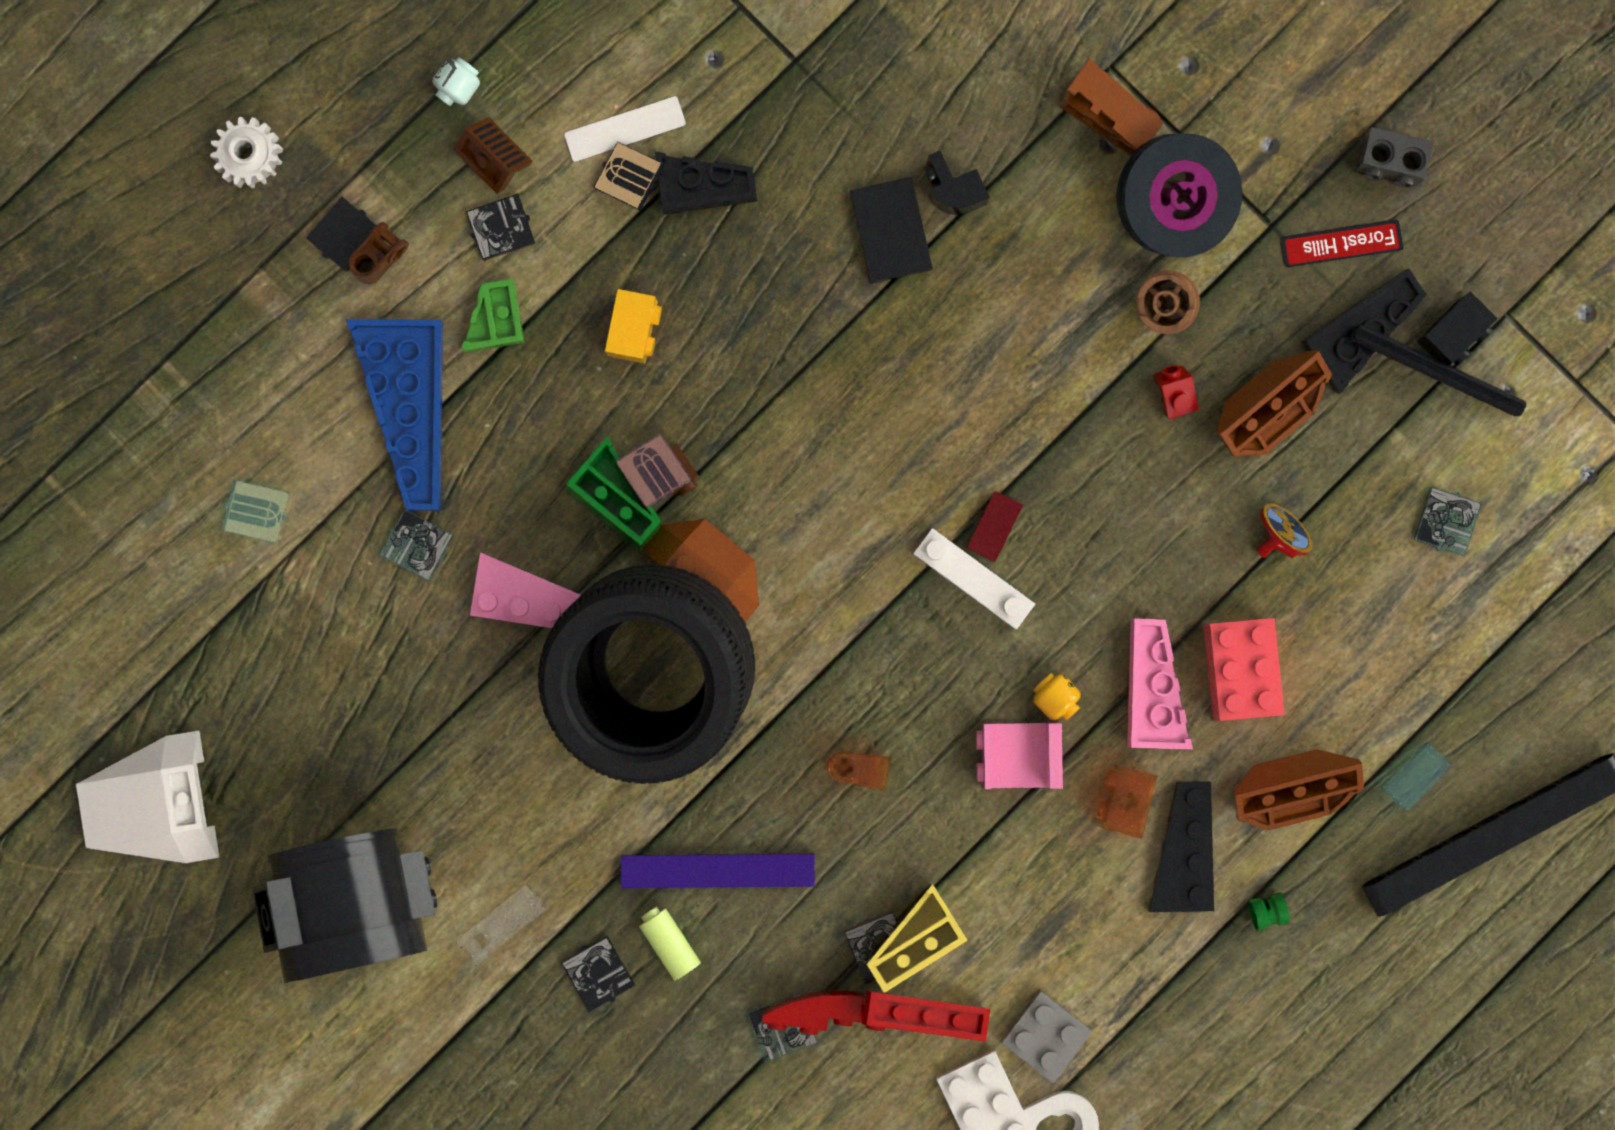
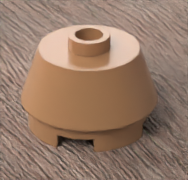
M1163 270L1150 275L1142 283L1137 293L1136 307L1140 319L1148 328L1161 334H1175L1185 330L1194 322L1199 312L1200 297L1195 284L1186 275L1173 270Z

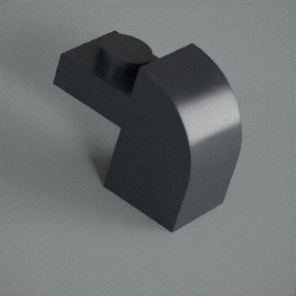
M940 150L928 155V166L924 168L931 185L937 184L936 187L930 189L928 195L935 207L947 214L963 215L988 204L990 197L977 169L953 179Z

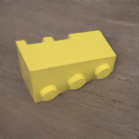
M933 884L867 964L884 993L968 941Z

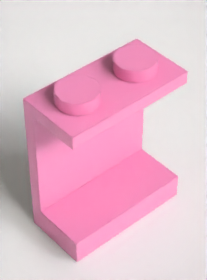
M1062 723L981 724V730L976 731V750H982V763L976 764L977 782H982L983 789L1043 787L1063 789Z

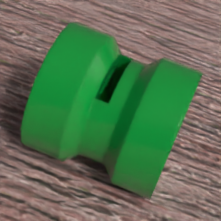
M1281 892L1271 894L1268 899L1264 900L1260 898L1248 900L1250 916L1256 931L1267 930L1269 925L1273 924L1283 926L1290 923L1288 907Z

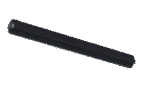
M1357 325L1351 334L1352 341L1510 415L1521 416L1526 408L1527 403L1525 400L1365 325Z

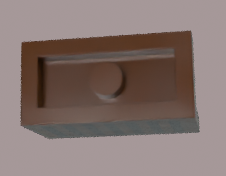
M490 117L466 128L453 149L496 194L506 189L515 173L530 166L533 162Z

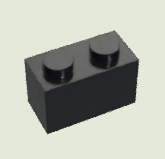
M1470 291L1460 297L1417 342L1433 358L1448 365L1454 363L1457 366L1470 355L1471 352L1468 348L1475 341L1481 343L1493 332L1490 326L1498 318Z

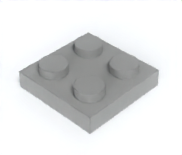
M1039 990L1003 1037L1001 1043L1054 1083L1093 1031Z

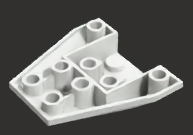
M199 731L165 736L76 784L86 848L181 863L219 858L215 826L207 827L197 768V763L204 762Z

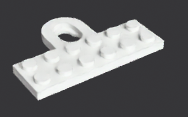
M994 1049L936 1076L960 1130H1036L1039 1122L1050 1115L1059 1117L1064 1114L1073 1117L1075 1122L1073 1130H1099L1098 1116L1093 1106L1085 1097L1076 1092L1057 1091L1021 1107Z

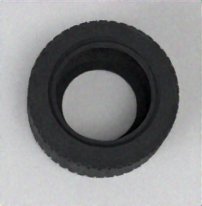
M659 564L631 566L612 572L610 575L599 579L598 582H595L585 590L557 619L547 636L540 656L538 687L541 694L539 697L541 705L544 707L543 712L546 719H548V724L551 726V730L555 732L554 735L560 743H563V747L573 754L574 758L576 757L579 762L582 761L584 763L583 765L588 766L591 770L594 769L596 773H600L603 776L607 775L608 778H613L614 780H621V782H634L635 784H646L647 782L648 784L660 783V781H671L696 771L709 762L726 744L751 696L755 678V655L753 654L754 647L752 641H750L749 630L746 628L743 617L739 615L740 612L735 605L731 604L732 601L722 594L721 590L711 585V582L704 578L701 579L699 575L692 572L688 573L687 570L675 569L673 566H662ZM645 620L661 624L679 634L691 646L700 661L704 674L703 685L693 699L679 708L656 712L632 705L616 691L608 676L606 651L611 636L623 622Z

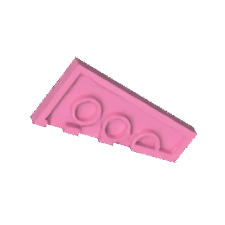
M480 552L470 616L552 628L561 614L581 595Z
M1131 619L1127 747L1193 750L1191 738H1188L1185 724L1187 723L1185 709H1182L1179 691H1181L1179 681L1175 677L1172 663L1174 657L1166 620Z

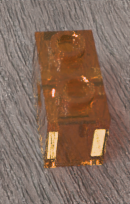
M1115 765L1114 771L1109 770L1105 782V789H1109L1106 802L1101 801L1097 814V820L1101 821L1100 827L1142 839L1158 776ZM1128 791V797L1133 799L1131 805H1126L1124 810H1122L1123 804L1119 803L1118 799L1120 796L1125 797Z

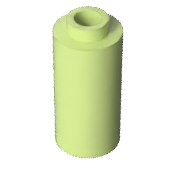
M656 906L641 916L643 923L639 925V928L674 981L683 977L701 963L666 908L660 911Z

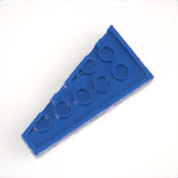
M346 319L365 375L364 379L379 425L382 428L387 451L390 454L395 469V476L406 510L441 511L443 321Z

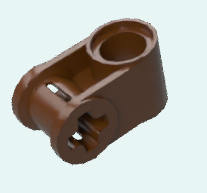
M385 222L378 224L370 232L367 239L349 259L350 270L364 284H373L380 280L384 273L403 256L409 246L406 240H400L389 231V227ZM364 261H373V267L369 272H359V267Z

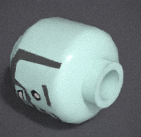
M460 57L456 61L447 59L433 77V85L438 89L435 95L450 107L454 102L459 105L467 104L480 85L477 77L479 72Z

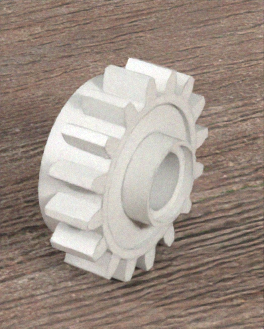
M243 117L238 118V125L236 126L227 121L228 130L224 132L218 129L216 132L221 137L220 140L211 141V144L217 149L216 152L210 154V157L218 162L214 166L215 170L223 173L222 178L228 183L234 180V184L239 188L244 183L251 189L255 188V183L260 181L264 185L267 184L266 178L270 175L276 176L277 174L274 170L276 165H282L278 154L283 152V148L279 144H274L279 140V137L274 132L270 133L271 128L265 122L260 125L259 121L253 117L249 124H247ZM252 147V154L248 158L242 159L243 151Z

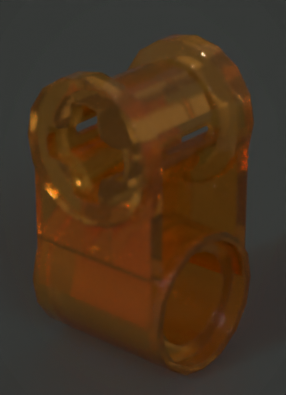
M838 752L831 756L827 768L830 776L838 782L886 790L891 757ZM845 758L846 763L851 766L850 771H845L844 776H839V771L834 769V765L840 764L841 759Z

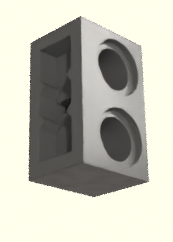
M1371 127L1363 135L1355 171L1364 173L1363 176L1370 180H1382L1384 178L1394 181V184L1399 187L1412 188L1421 183L1426 177L1434 142ZM1372 150L1380 151L1383 154L1384 162L1376 161L1372 157ZM1403 157L1410 158L1414 162V170L1404 166Z

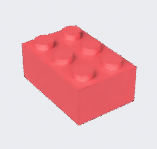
M1275 618L1203 625L1212 720L1225 721L1285 715Z

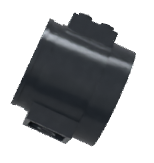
M394 828L322 841L267 856L268 862L271 863L272 881L254 886L252 891L264 953L278 950L284 983L428 951L421 918L435 915L434 908L437 907V896L434 889H430L428 876L431 874L429 859L426 856L424 857L423 850L402 854L397 841L398 832Z

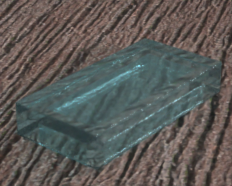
M1425 743L1382 789L1404 811H1409L1452 765L1430 743Z

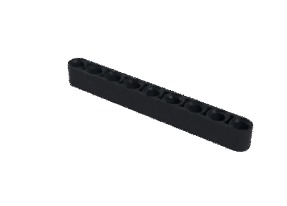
M1610 753L1591 761L1367 881L1361 887L1377 917L1394 912L1614 794L1615 754Z

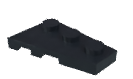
M655 152L656 160L665 165L658 177L664 215L758 202L753 167L717 161L708 163L695 161L692 157L683 156L682 158L666 156V153Z

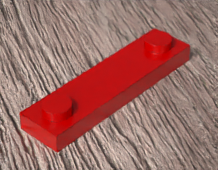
M866 991L862 1024L986 1042L990 1009Z

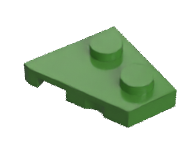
M514 279L481 284L477 297L478 302L470 319L471 325L466 340L462 344L463 352L468 353L525 343Z

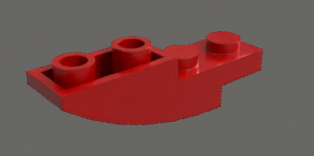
M848 990L806 993L783 1000L762 1010L761 1019L762 1022L768 1023L767 1027L770 1029L786 1030L787 1026L800 1027L799 1032L818 1035L819 1030L827 1031L828 1018L834 1019L833 1023L841 1026H852L853 1022L862 1023L865 996L863 992ZM865 1025V1028L870 1030H885L883 1027Z

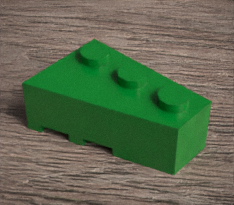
M607 436L566 483V493L640 553L660 529L661 520L651 504L647 507L645 506L617 462L621 458Z

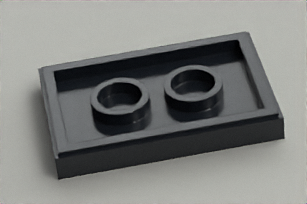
M912 177L850 190L870 284L932 271L933 267Z

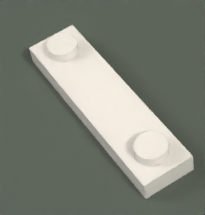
M933 528L913 554L1015 630L1018 629L1035 605L1034 602Z

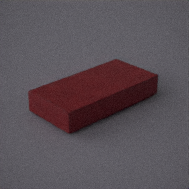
M994 491L966 549L995 563L1023 504Z

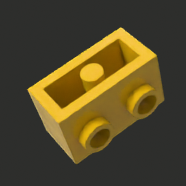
M621 289L617 290L605 348L608 357L645 364L647 356L653 355L655 337H651L653 325H659L662 307L657 306L658 301L655 296Z

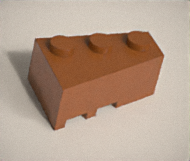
M1091 59L1087 61L1067 89L1060 106L1061 109L1129 156L1143 144L1152 140L1164 123L1153 109L1145 107Z

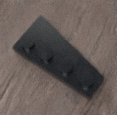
M1409 268L1404 269L1302 341L1308 351L1317 350L1320 352L1332 373L1329 383L1337 394H1341L1345 390L1350 380L1364 368L1369 358L1376 352L1351 340L1354 328L1362 324L1389 337L1395 328L1402 324L1427 295Z
M1211 781L1176 782L1166 837L1163 840L1160 864L1155 876L1152 900L1149 903V912L1214 911Z

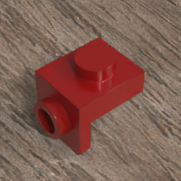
M1167 366L1161 372L1153 374L1154 381L1160 389L1165 416L1169 420L1199 410L1193 377L1184 366Z

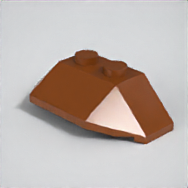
M1311 350L1272 361L1225 401L1217 433L1232 456L1267 454L1315 413L1323 395L1325 384L1329 382L1332 376L1319 351Z
M706 519L661 524L658 532L642 550L659 565L673 566L675 569L681 568L687 570L688 573L692 572L699 575L701 579L704 578L711 582L712 586H716L722 591L723 595H726L732 601L731 604L735 605L740 612L739 615L743 617L745 622L759 606L755 560Z
M1315 749L1254 765L1233 791L1236 817L1240 822H1247L1256 827L1272 830L1331 815L1347 803L1355 793L1358 794L1364 790L1362 762L1360 759Z

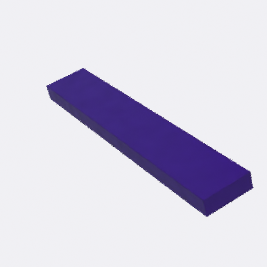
M814 853L622 855L621 888L815 887Z

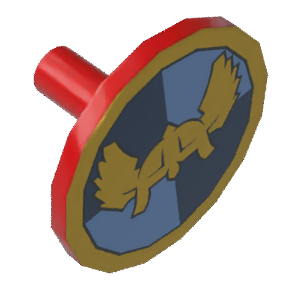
M1266 504L1260 510L1262 522L1271 535L1256 549L1261 557L1266 558L1274 549L1290 558H1294L1296 555H1307L1312 550V540L1308 531L1292 513L1276 504Z

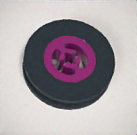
M1188 133L1162 135L1143 144L1126 162L1117 185V209L1125 230L1143 248L1156 254L1171 257L1196 256L1218 245L1233 228L1242 204L1241 177L1235 162L1228 152L1213 140L1201 135ZM1183 172L1186 178L1184 181H1170L1168 184L1172 188L1163 187L1167 179L1175 173ZM1174 189L1182 190L1180 197L1183 201H1176L1179 195ZM1187 203L1195 204L1191 212L1184 217L1177 219L1173 217L1174 210H1189L1190 207Z

